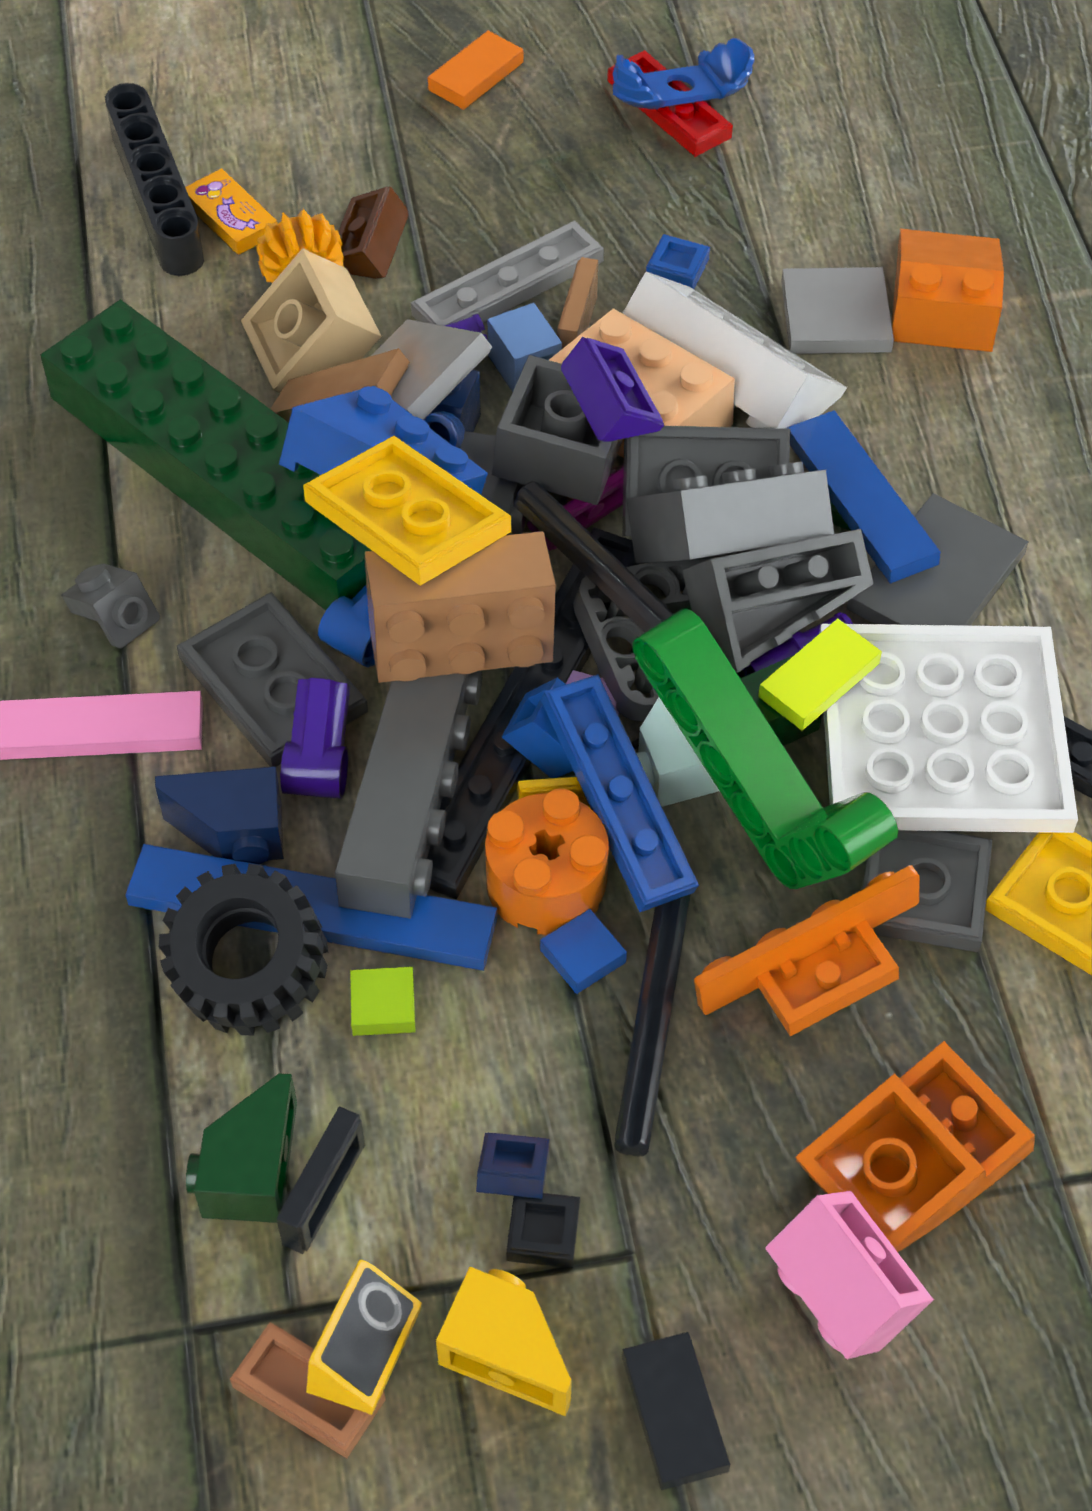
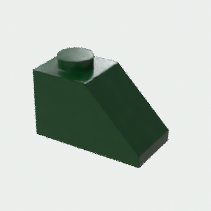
M278 1073L204 1129L200 1154H190L186 1170V1191L189 1194H195L202 1218L277 1223L276 1218L284 1203L297 1109L292 1074Z

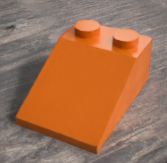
M900 228L892 312L894 342L992 352L1003 302L1004 267L1000 240L997 238Z

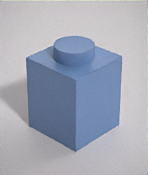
M535 303L506 311L487 319L488 342L492 346L488 356L512 392L529 355L549 360L562 350L561 340Z

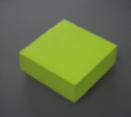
M413 967L350 970L351 1027L353 1036L416 1032Z

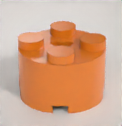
M559 788L549 793L529 795L510 803L490 818L485 840L487 893L492 906L497 907V913L504 921L517 928L519 923L537 929V934L548 935L588 909H591L594 914L597 912L607 886L608 835L597 814L587 805L580 802L574 792Z

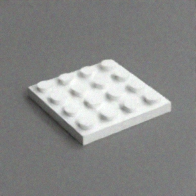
M821 624L819 634L830 624ZM846 624L881 650L882 654L880 664L824 712L830 805L863 792H870L882 800L892 812L898 830L1074 832L1078 816L1051 627Z

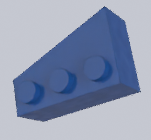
M376 386L363 387L360 390L293 407L279 465L293 472L299 468L300 464L322 475L388 438L395 436L480 495L488 475L485 470L470 460L463 450L452 446L431 430L424 420L413 416L392 400L388 392Z

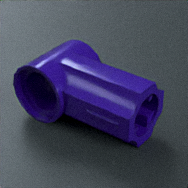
M322 678L298 679L291 741H287L284 746L281 761L280 785L282 794L343 798L348 773L347 746H344L350 694L348 683Z

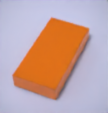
M488 30L428 76V90L464 110L524 63L523 49Z

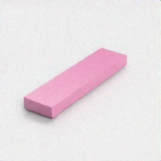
M201 691L0 701V760L202 750L203 701Z

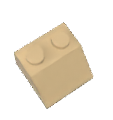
M303 248L241 320L272 389L280 393L289 379L362 359L382 337L348 270Z

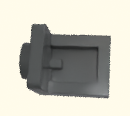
M98 564L85 569L76 577V584L61 594L71 613L97 621L110 644L117 648L126 646L160 619V615L138 575L135 572L111 565Z

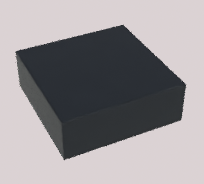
M543 1193L542 1199L513 1196L506 1261L573 1268L580 1197Z

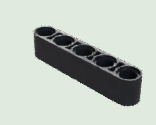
M122 83L113 86L105 95L112 140L159 264L170 275L184 276L192 274L201 268L204 262L198 219L149 95L144 87L138 84Z

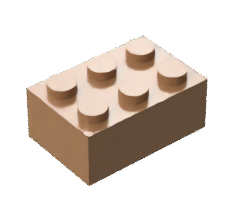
M543 531L506 535L421 586L373 551L365 552L369 626L378 683L413 681L424 677L457 673L471 674L482 670L515 666L529 667L535 664L553 662L556 585Z

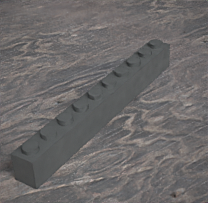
M465 431L460 449L468 455L470 460L488 473L481 496L511 515V533L507 535L523 534L526 517L514 506L513 502L516 498V493L526 485L492 476L495 435ZM482 671L471 674L457 673L424 677L413 681H391L335 870L339 907L411 919L417 895L427 896L433 862L428 860L427 856L430 845L439 847L442 842L446 812L440 810L443 797L452 798L455 793L458 763L453 762L456 750L465 751L467 747L471 718L465 714L468 704H478L482 688Z

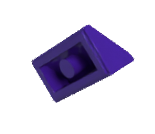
M582 337L562 362L561 370L597 439L603 442L615 441L660 431L664 427L663 419L624 349Z

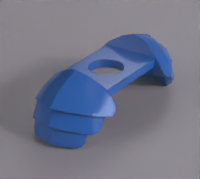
M732 38L727 44H717L711 52L704 50L698 55L699 65L643 73L635 62H630L623 55H617L613 71V95L628 105L644 109H659L660 107L716 98L723 99L745 87L748 78L752 74V65L755 60L752 48L738 38ZM671 81H683L690 84L693 89L678 91L671 88L668 83Z

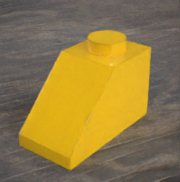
M469 1267L436 1339L438 1364L566 1417L571 1404L572 1380L534 1292L526 1289V1285L522 1280L506 1271L490 1269L488 1273Z

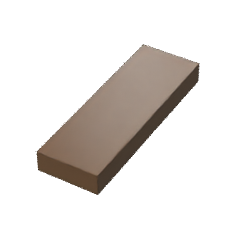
M398 348L289 379L270 409L289 422L292 408L295 406L360 390L363 387L376 386L392 395L410 362Z

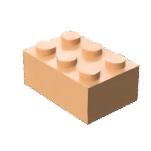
M614 308L549 359V361L562 364L582 337L623 348L663 419L664 426L731 427L733 425V377ZM623 439V441H622V444H621L620 449H619V452H618V455L621 456V457H623V458H624V439Z

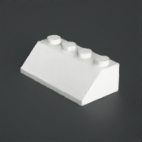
M645 272L622 313L733 377L734 408L737 406L749 414L746 423L752 428L787 429L789 426L817 417L841 398L847 388L691 287L655 274Z

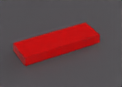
M645 50L628 58L630 62H635L643 73L667 70ZM615 65L608 68V82L612 86L614 84L613 71ZM671 81L668 83L671 88L678 91L691 90L682 81ZM704 100L665 106L659 109L639 108L694 157L732 138L733 125Z

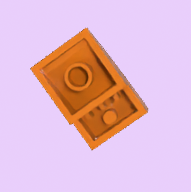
M943 1041L900 1078L894 1073L795 1158L798 1164L825 1194L851 1191L895 1250L899 1252L953 1216L1034 1151L1035 1135Z

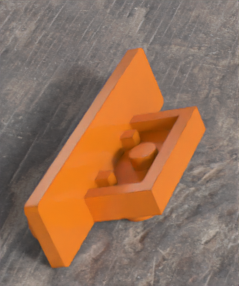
M912 865L896 873H882L873 878L866 885L865 889L842 901L831 900L822 904L812 913L811 917L788 929L777 928L768 932L750 949L734 957L724 956L714 960L694 979L698 1006L704 1015H708L759 988L788 1034L792 1036L898 980L899 966L873 931V928L915 907L919 903L920 875Z

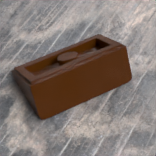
M391 186L352 197L338 231L343 244L341 246L344 257L343 267L348 270L350 275L381 279L387 275L409 215L408 209Z

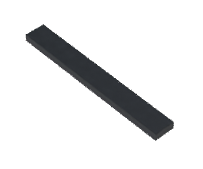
M593 528L591 534L625 567L639 565L635 564L632 540ZM574 564L555 595L553 662L535 664L529 667L515 666L458 767V778L454 796L452 798L443 797L440 810L446 812L442 842L439 847L430 845L427 859L433 862L429 887L433 891L454 899L458 898L485 849L487 827L490 818L509 805L517 790V782L522 781L531 764V761L501 737L525 693L557 677L566 684L573 670L582 671L591 654L573 607L581 580L586 575ZM592 595L591 598H598V596ZM603 602L606 610L608 611L610 602Z

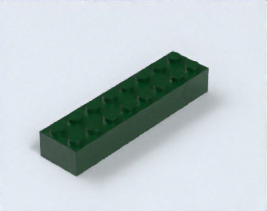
M118 300L40 354L51 399L324 610H327L332 602L339 597L345 596L352 600L367 585L365 552L372 550L305 502L303 485L321 475L300 464L299 468L294 472L279 465L289 422L124 301Z

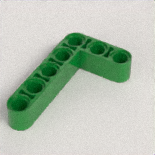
M681 609L634 640L633 652L643 673L768 868L784 886L789 889H799L847 874L898 837V827L892 812L882 800L870 792H863L822 808L707 626L693 611Z

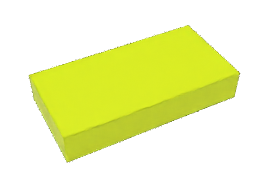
M836 619L763 681L759 686L758 697L803 731L880 664L882 651L841 620Z

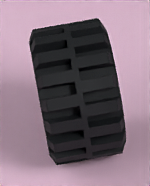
M236 864L222 866L223 876L214 879L209 871L196 877L202 886L193 893L185 886L176 895L182 904L178 911L170 908L167 909L163 922L170 931L169 933L159 934L158 947L166 956L165 959L160 960L164 974L172 983L170 986L188 1008L203 1022L208 1020L215 1029L228 1033L229 1028L233 1027L241 1036L254 1035V1027L260 1025L269 1033L280 1029L277 1020L280 1017L288 1014L292 1021L303 1014L298 1004L304 998L313 1003L320 992L315 981L317 977L325 978L328 965L323 958V953H328L327 939L321 930L322 925L305 894L297 885L292 887L285 875L275 870L271 876H268L262 865L249 864L246 874H241ZM249 922L265 923L277 929L278 944L276 951L269 963L259 972L241 979L223 978L213 972L212 960L215 948L220 939L229 930Z

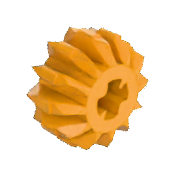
M303 208L297 217L289 218L282 212L281 222L279 224L266 223L265 235L257 238L258 263L261 273L265 276L267 282L273 283L302 248L343 267L344 257L341 249L343 244L340 234L335 230L334 225H329L328 220L325 219L322 213L310 217Z

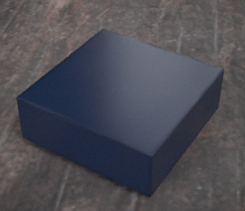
M485 1133L477 1172L476 1192L542 1199L549 1158L550 1139Z

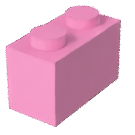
M851 1191L817 1195L765 1247L778 1265V1274L782 1282L789 1290L802 1298L818 1320V1328L822 1337L830 1346L840 1351L846 1360L880 1351L934 1300Z

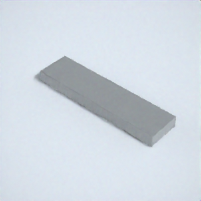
M574 220L411 302V314L417 321L445 326L472 317V315L478 313L484 323L487 319L500 315L572 278L577 261H580L581 257L597 259L598 264L603 262L604 248Z

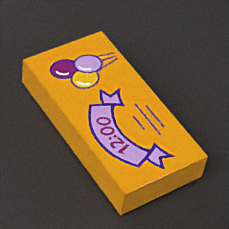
M222 168L185 187L196 215L237 255L258 245L257 238L265 235L266 223L278 224L277 220Z

